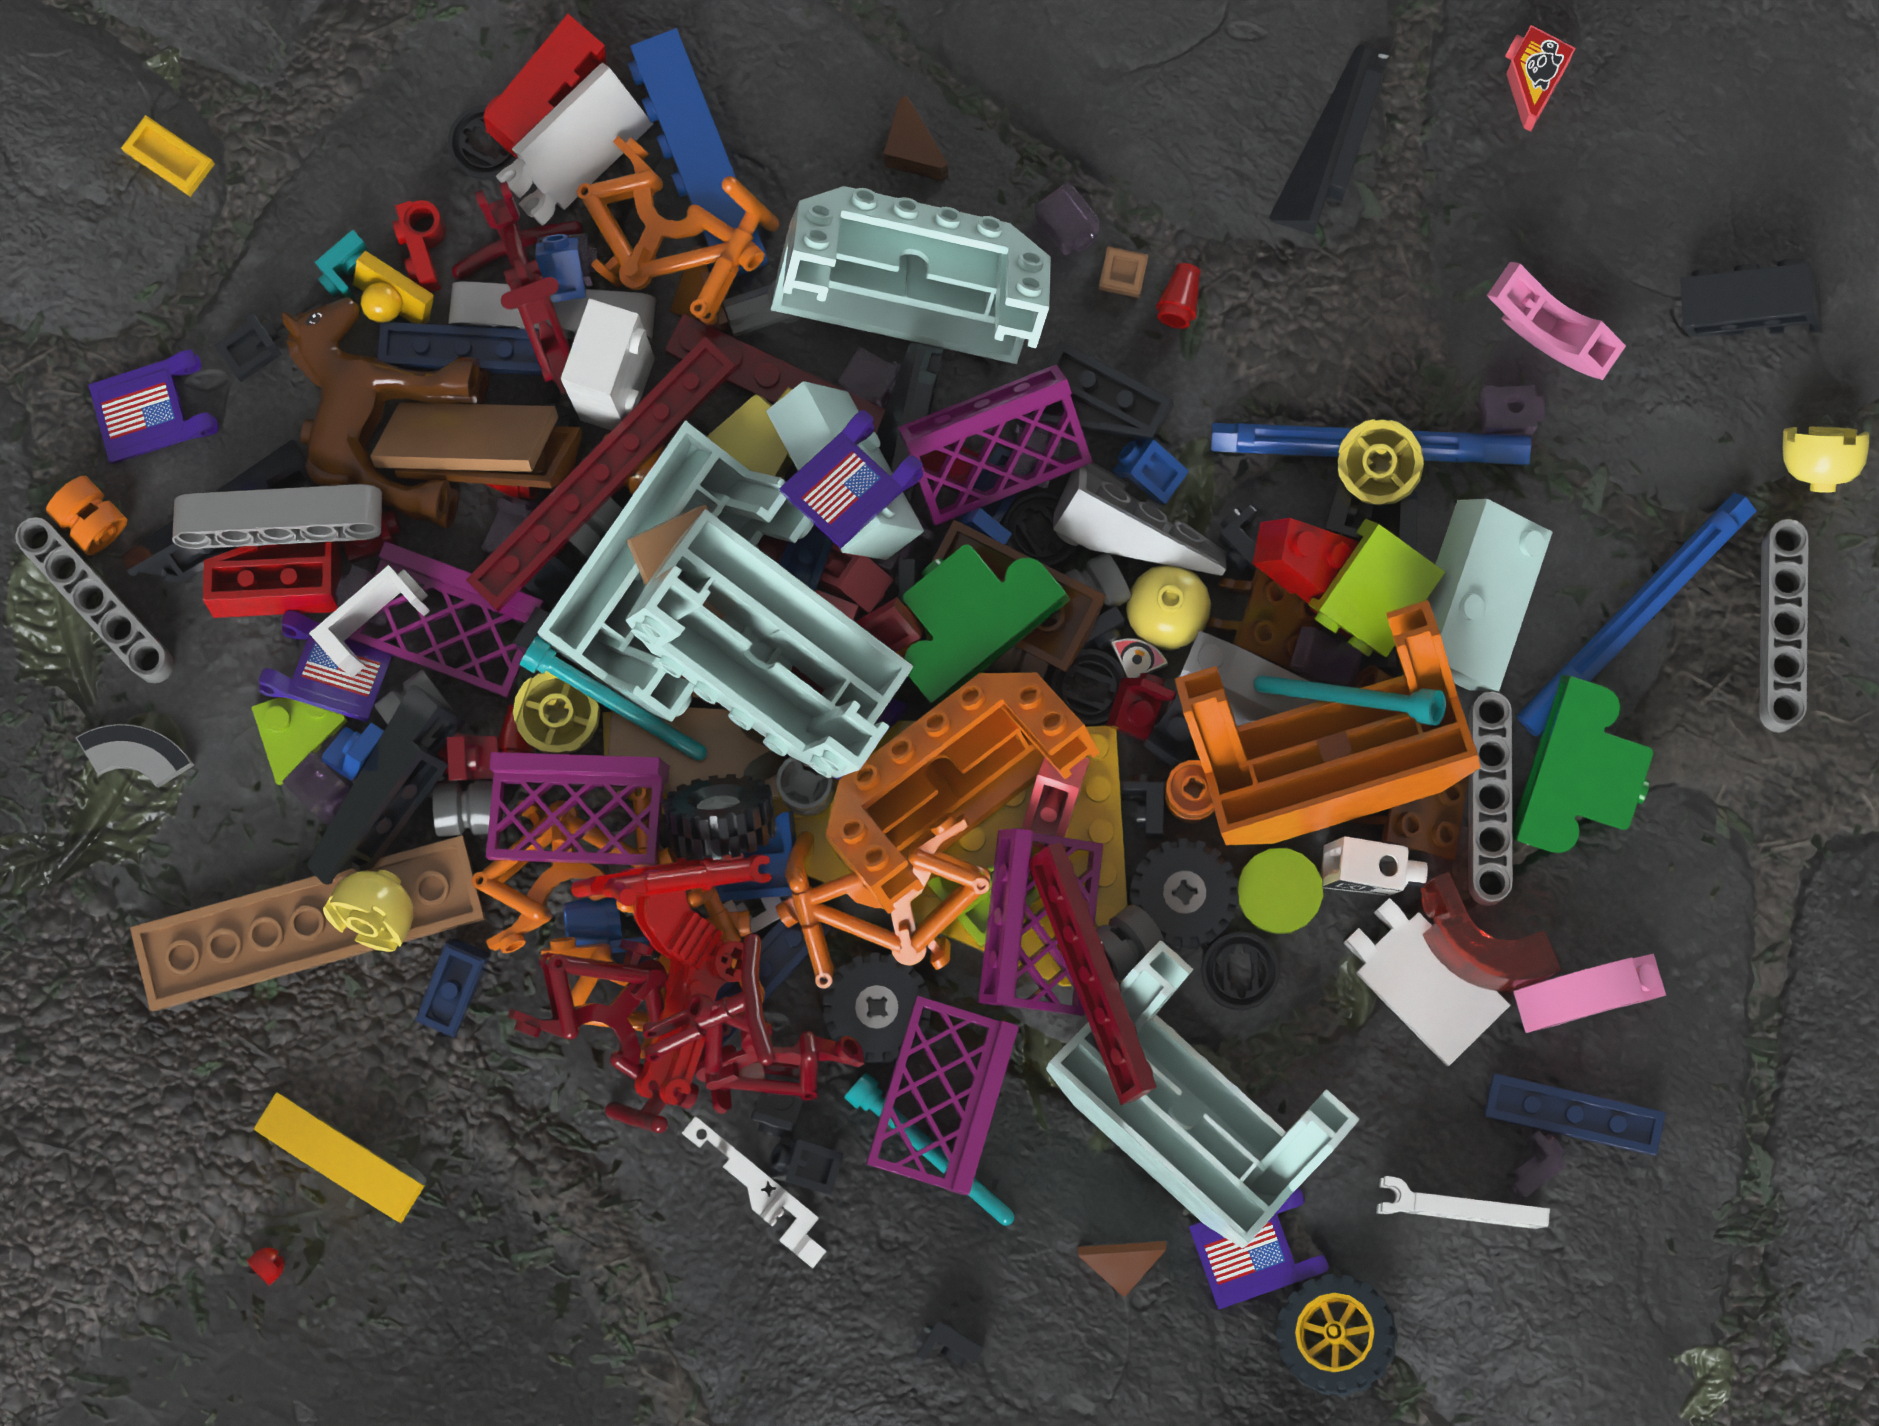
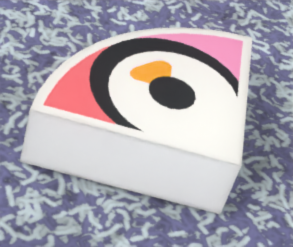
M1127 638L1111 642V646L1126 674V678H1139L1140 673L1150 674L1168 666V662L1163 654L1145 641Z

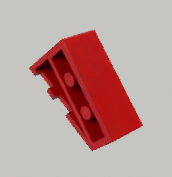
M567 14L503 93L494 97L487 105L484 114L486 132L513 156L518 158L512 148L601 63L607 65L605 45L570 14Z
M1292 518L1260 522L1252 564L1290 594L1296 593L1309 603L1312 598L1321 599L1359 544V541ZM1312 607L1310 608V610H1312L1315 614H1318V612L1315 609H1313ZM1342 628L1339 629L1338 632L1345 636L1347 639H1350L1352 637Z
M341 541L242 546L204 560L203 601L213 618L284 615L288 610L301 614L334 612L340 607Z

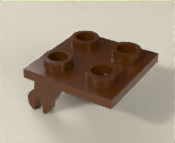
M1257 567L1253 581L1220 578L1219 588H1227L1230 593L1250 596L1242 622L1209 618L1206 627L1210 629L1215 628L1218 633L1235 635L1233 645L1295 673L1305 675L1320 627V623L1314 619L1317 614L1310 610L1309 603L1296 593L1290 594Z
M1468 776L1441 793L1389 808L1388 816H1363L1350 820V824L1361 825L1364 828L1383 829L1381 842L1405 846L1411 850L1448 860H1455Z

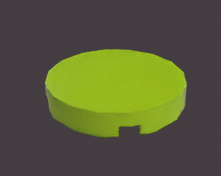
M1288 848L1268 849L1255 855L1243 868L1238 881V904L1245 917L1257 929L1271 934H1290L1306 926L1318 913L1323 899L1322 878L1316 866L1302 853Z

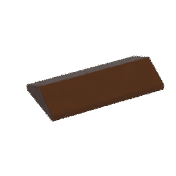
M554 426L532 472L396 468L395 474L397 478L445 479L453 482L553 488L559 485L574 470L582 432L580 427Z
M953 520L932 562L938 558L946 560L960 547L968 544L972 546L1001 582H1004L1008 567L1014 561L1020 558H1028V556ZM1044 565L1067 593L1070 601L1017 643L1015 647L1067 673L1088 640L1106 595Z

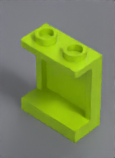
M1365 519L1356 532L1362 537L1361 541L1321 599L1312 598L1308 605L1318 612L1314 619L1327 629L1336 633L1339 628H1342L1352 636L1348 641L1351 646L1368 657L1375 651L1387 658L1395 646L1386 613L1426 601L1445 574V571L1380 524Z

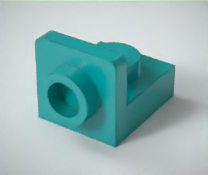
M351 230L315 261V264L322 273L318 281L333 298L339 293L344 298H354L349 287L341 278L346 274L348 276L355 273L356 260L364 251L370 253L364 241L354 230Z

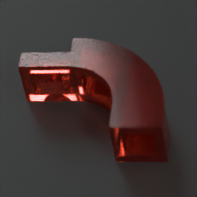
M1450 872L1434 877L1420 889L1423 909L1428 917L1433 918L1435 923L1422 935L1437 959L1449 971L1464 981L1488 990L1516 991L1547 981L1561 971L1545 931L1517 940H1500L1481 931L1470 919Z

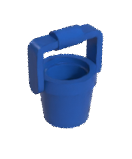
M587 897L563 903L566 937H575L576 945L606 943L611 946L613 953L627 952L619 948L622 934L619 909L616 905L617 900L614 897H607L593 901ZM646 936L625 939L650 946Z

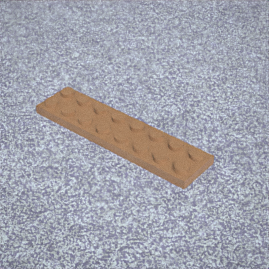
M463 835L382 857L373 868L366 870L374 872L386 870L393 873L401 880L400 885L407 891L413 904L414 918L403 942L486 920L479 890L471 882L474 871ZM352 868L338 873L333 879V883L329 885L323 884L316 876L130 927L150 1010L158 1011L376 950L356 942L355 938L358 933L347 926L343 933L340 932L328 921L323 911L325 904L338 883L357 871Z

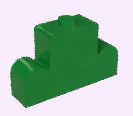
M965 544L946 560L938 558L930 563L921 573L924 578L903 595L904 602L933 636L932 641H918L912 644L906 651L904 659L914 666L908 676L935 707L976 675L986 670L1067 604L1070 598L1038 560L1028 557L1014 561L1007 569L1006 580L1001 582L972 546Z
M1561 675L1512 824V840L1549 852L1562 853L1571 849L1579 838V826L1575 820L1576 816L1622 830L1629 828L1637 803L1642 804L1648 793L1650 781L1646 779V775L1653 757V750L1650 747L1604 732L1605 727H1609L1616 721L1620 711L1618 697L1610 689L1573 676Z

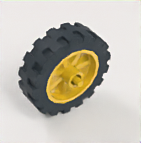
M1326 1274L1315 1281L1314 1279L1306 1281L1302 1284L1304 1287L1298 1292L1294 1290L1287 1299L1289 1302L1285 1309H1281L1278 1319L1280 1323L1279 1328L1276 1330V1337L1283 1361L1292 1374L1304 1385L1325 1395L1339 1394L1340 1396L1352 1395V1392L1358 1390L1362 1392L1372 1386L1371 1383L1377 1378L1380 1380L1387 1372L1386 1367L1389 1362L1393 1361L1396 1351L1394 1348L1398 1335L1395 1328V1319L1390 1308L1379 1293L1369 1284L1356 1280L1355 1277L1349 1275L1335 1276L1334 1274ZM1329 1304H1348L1339 1322L1334 1320L1328 1306ZM1322 1308L1328 1323L1324 1327L1308 1323L1313 1314ZM1358 1309L1363 1314L1368 1325L1346 1329L1353 1313ZM1305 1331L1324 1335L1325 1339L1308 1350L1305 1342ZM1369 1334L1368 1344L1363 1353L1350 1342L1352 1336ZM1330 1345H1332L1331 1367L1321 1364L1313 1358ZM1347 1348L1358 1359L1349 1365L1340 1367V1349Z

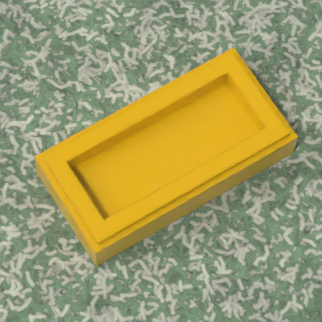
M147 115L144 116L121 147L126 154L190 197L215 165L212 159Z

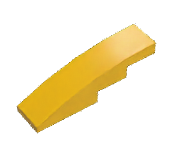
M277 1092L253 1128V1130L397 1222H403L424 1188L423 1184L376 1153L352 1140L333 1126L315 1117Z

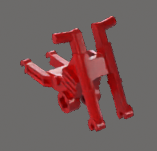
M742 853L741 856L734 858L731 855H723L720 860H713L712 857L705 858L704 860H686V857L678 858L676 862L624 869L619 873L592 876L588 879L578 880L572 884L571 892L577 898L605 895L608 898L614 897L625 906L634 904L635 921L650 942L649 945L671 960L669 977L665 984L667 989L665 1007L660 1013L659 1022L687 1009L689 1001L694 994L707 995L715 1002L716 994L723 984L741 980L743 943L720 939L723 932L716 929L714 925L708 923L706 919L700 917L698 913L690 908L687 902L686 890L702 888V891H708L713 886L747 881L766 883L771 880V874L758 872V867L761 864H768L770 858L758 854L743 858ZM732 959L737 960L734 969L730 968ZM690 1023L659 1037L652 1038L650 1046L691 1028ZM705 1036L664 1054L663 1059L660 1061L650 1062L645 1060L642 1072L635 1080L636 1092L642 1097L652 1098L653 1093L648 1087L649 1082L652 1081L654 1086L660 1087L659 1094L661 1099L667 1104L676 1105L678 1100L673 1095L675 1088L680 1093L689 1094L691 1092L690 1086L705 1043Z

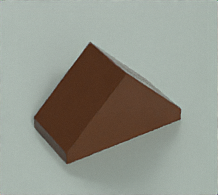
M905 95L899 98L884 150L885 166L942 181L949 177L948 163L910 99Z

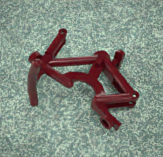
M505 181L499 183L504 199L489 204L483 190L475 192L477 202L489 227L497 229L501 239L485 245L455 264L451 269V273L455 279L462 280L496 258L508 255L512 268L503 272L511 291L502 295L501 305L507 310L518 308L545 381L553 380L558 385L561 395H564L567 392L561 381V376L571 349L550 298L551 295L558 291L559 284L553 277L543 278L536 259L529 262L525 247L541 243L545 237L556 234H565L568 238L578 237L583 232V226L578 221H568L535 226L520 231L517 224L520 212L509 185ZM549 319L551 325H549L545 320ZM539 323V331L536 332L534 324Z
M754 933L748 934L743 944L741 970L743 992L731 997H724L715 1002L707 995L696 993L691 997L687 1009L659 1022H648L643 1025V1036L650 1039L659 1037L688 1023L691 1028L648 1046L645 1049L646 1060L650 1062L660 1061L663 1059L664 1054L705 1036V1053L703 1054V1061L697 1064L696 1077L698 1080L706 1082V1088L711 1090L713 1108L720 1114L726 1113L732 1107L730 1089L800 1096L802 1100H813L818 1096V1061H836L855 1067H860L864 1064L863 1050L858 1041L851 1036H843L836 1042L817 1037L812 1031H804L800 1035L799 1041L793 1047H773L770 1038L773 1028L764 1018L759 982L761 939ZM723 1023L741 1030V1047L743 1049L736 1052V1047L731 1044L723 1047ZM764 1073L800 1077V1083L765 1079Z
M622 939L619 948L627 951L623 964L549 952L543 953L539 958V965L543 970L553 1018L538 1019L520 1011L509 1009L507 1017L516 1020L514 1029L539 1038L541 1030L558 1037L573 1040L578 1036L579 1028L582 1024L592 1021L602 1022L612 1028L620 1043L619 1051H615L610 1055L611 1065L636 1080V1077L642 1072L644 1065L639 1062L641 1048L636 1031L627 1018L644 999L649 1022H658L660 1013L664 1009L661 989L665 986L667 980L665 967L654 959H644L639 962L641 955L651 957L654 948L643 943ZM567 974L627 982L628 984L609 1006L589 1003L574 1007ZM723 1023V1038L728 1036L732 1029V1026ZM705 1043L698 1063L700 1061H703V1054L705 1053ZM650 1081L648 1087L652 1091L653 1096L645 1103L641 1110L618 1102H610L605 1107V1113L611 1119L647 1131L663 1133L668 1128V1121L659 1114L666 1105L669 1106L670 1104L665 1103L661 1099L659 1094L660 1087L654 1086L652 1081ZM691 1083V1092L689 1094L680 1093L675 1088L673 1095L678 1100L676 1105L686 1109L692 1108L698 1097V1085Z

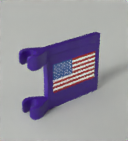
M192 350L181 351L166 360L88 385L110 464H115L189 439L214 435L219 431L217 419L207 412L197 414L185 421L174 377L196 373L202 369L200 357Z
M860 410L854 415L842 432L779 488L780 492L840 549L903 491L915 485L923 477V464L913 455L908 456L890 476L857 446V444L871 436L875 429L873 417L864 410Z
M286 611L282 618V634L292 639H306L307 642L293 678L291 679L274 669L265 668L259 677V691L266 696L290 698L369 722L393 655L358 643L348 637L344 641L345 644L365 666L352 678L333 662L309 634L320 623L314 622L299 612Z
M1296 1189L1255 1238L1243 1249L1202 1222L1189 1226L1218 1310L1325 1273L1328 1270L1329 1266L1323 1255L1295 1264L1279 1221L1278 1213L1304 1204L1305 1199L1300 1189Z

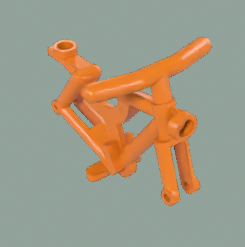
M617 136L613 142L631 160L635 173L594 184L583 183L577 189L578 197L583 201L614 254L605 265L596 258L591 263V266L617 288L624 284L629 289L641 290L651 282L653 277L715 262L697 300L693 301L690 306L691 313L704 324H714L717 320V312L739 271V266L741 265L746 271H752L762 263L765 257V253L752 241L754 238L752 235L758 223L765 230L773 232L779 227L778 218L735 177L727 176L722 181L723 190L746 211L738 228L734 229L696 204L688 207L686 218L680 221L666 220L658 214L654 207L653 195L663 188V181L644 161L649 153L632 137L625 142L621 137ZM634 198L637 213L645 224V229L634 250L607 204ZM706 230L724 242L656 259V253L664 237L673 239L694 237ZM702 306L701 310L697 312V308ZM711 313L710 317L706 319V315Z
M637 788L630 794L633 798L634 812L638 816L651 804L650 795L652 796V790ZM642 789L640 795L637 796V792ZM524 800L518 802L517 805H516V807H517L520 803H522ZM556 801L549 808L554 813L566 801ZM537 802L521 814L533 823L534 827L529 830L530 833L549 817ZM575 806L559 819L572 835L586 823L585 820L579 818V812ZM650 817L643 822L648 828ZM554 824L537 841L544 849L552 843V851H555L568 838ZM639 826L636 828L637 849L623 841L621 842L629 854H647L648 836ZM597 827L591 829L581 838L599 849L610 841L606 834ZM523 835L508 849L513 850L526 836ZM659 841L658 864L676 862L677 857L671 848L666 847L661 850ZM531 844L526 850L537 849ZM574 846L567 852H574ZM615 847L610 853L621 852L617 847ZM494 860L483 871L477 872L472 876V885L517 910L521 915L511 927L486 940L488 947L494 951L501 949L502 953H510L520 949L526 943L523 935L551 920L552 912L548 908L547 899L557 885L572 878L588 879L592 876L606 875V872L589 863L553 862V866L542 873L526 896L506 885L505 882L530 861ZM630 865V866H632V867H634V868H637V867H644V866H650V865ZM483 878L482 884H479V880ZM605 895L588 896L593 901L607 898ZM616 901L617 908L620 911L634 913V904L625 906Z
M952 813L942 815L930 825L929 828L933 833L911 845L908 852V860L913 865L912 871L924 887L931 873L960 885L917 926L915 925L911 901L923 889L919 892L912 889L893 904L896 909L891 912L895 932L822 904L823 902L848 894L856 903L873 908H883L855 872L814 888L809 886L804 861L814 843V836L808 831H803L798 835L788 854L785 868V877L792 890V896L777 904L775 908L785 926L790 928L798 922L802 926L815 974V983L818 987L822 989L830 987L834 973V965L830 958L821 922L892 950L894 958L901 964L914 965L920 962L925 956L927 945L931 949L930 962L936 970L948 964L950 961L951 943L946 936L939 939L937 936L981 894L986 893L990 887V871L987 867L971 864L937 850L942 842L968 827L969 820L965 814L956 819Z
M713 886L708 891H702V888L693 889L686 894L690 908H697L704 904L709 915L708 918H705L707 922L723 932L720 939L742 943L741 937L751 934L749 910L729 912L727 908H724L716 886ZM575 937L551 939L550 948H543L541 950V955L549 952L615 962L612 957L613 951L609 944L576 945ZM661 954L656 961H659L665 967L668 974L671 960ZM732 959L731 967L733 969L737 962L736 959ZM579 977L571 992L574 1007L585 1004L599 978ZM613 981L622 986L628 984L627 982ZM760 983L761 998L763 1003L765 997V989ZM663 987L661 993L665 1007L666 990ZM634 1010L627 1018L635 1031L643 1032V1025L649 1022L647 1011ZM592 1021L585 1023L586 1025L609 1027L602 1022ZM644 1037L640 1046V1058H646L645 1049L650 1046L652 1038Z

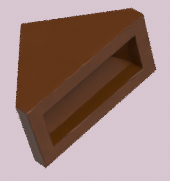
M700 246L691 248V251L700 249ZM707 264L684 270L670 310L671 313L680 317L685 314L702 322L691 313L690 306L693 301L697 300L710 274ZM721 304L717 312L716 322L709 326L728 334L731 331ZM702 306L697 308V312L701 310ZM711 313L706 315V319L710 317Z
M1166 1241L1077 1247L1078 1257L1125 1297L1166 1251Z

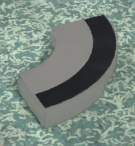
M128 724L107 725L92 729L76 737L99 775L114 769H133L145 774L159 788L194 766L189 756L173 741L158 732L141 726Z

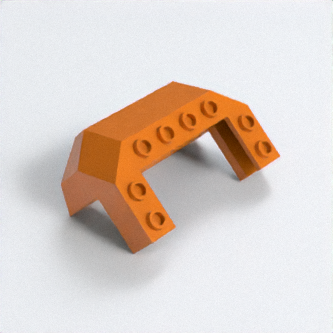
M1429 600L1386 613L1404 675L1360 689L1411 695L1422 688L1441 690L1445 695L1446 710L1442 721L1436 726L1417 723L1415 718H1411L1406 712L1327 701H1318L1237 726L1217 666L1175 678L1183 713L1206 776L1220 833L1226 845L1274 844L1441 793L1481 768L1478 753L1457 695L1442 638Z
M1037 672L979 673L868 757L860 770L849 773L839 779L825 837L850 873H856L886 912L890 914L896 909L893 905L912 889L919 892L924 888L912 871L913 865L908 860V852L911 845L933 833L929 827L936 819L946 813H952L955 819L965 814L969 820L967 828L939 845L937 850L944 852L1036 781L1044 757L1064 779H1067L1072 775L1069 769L1089 754L1094 758L1100 752L1082 721Z

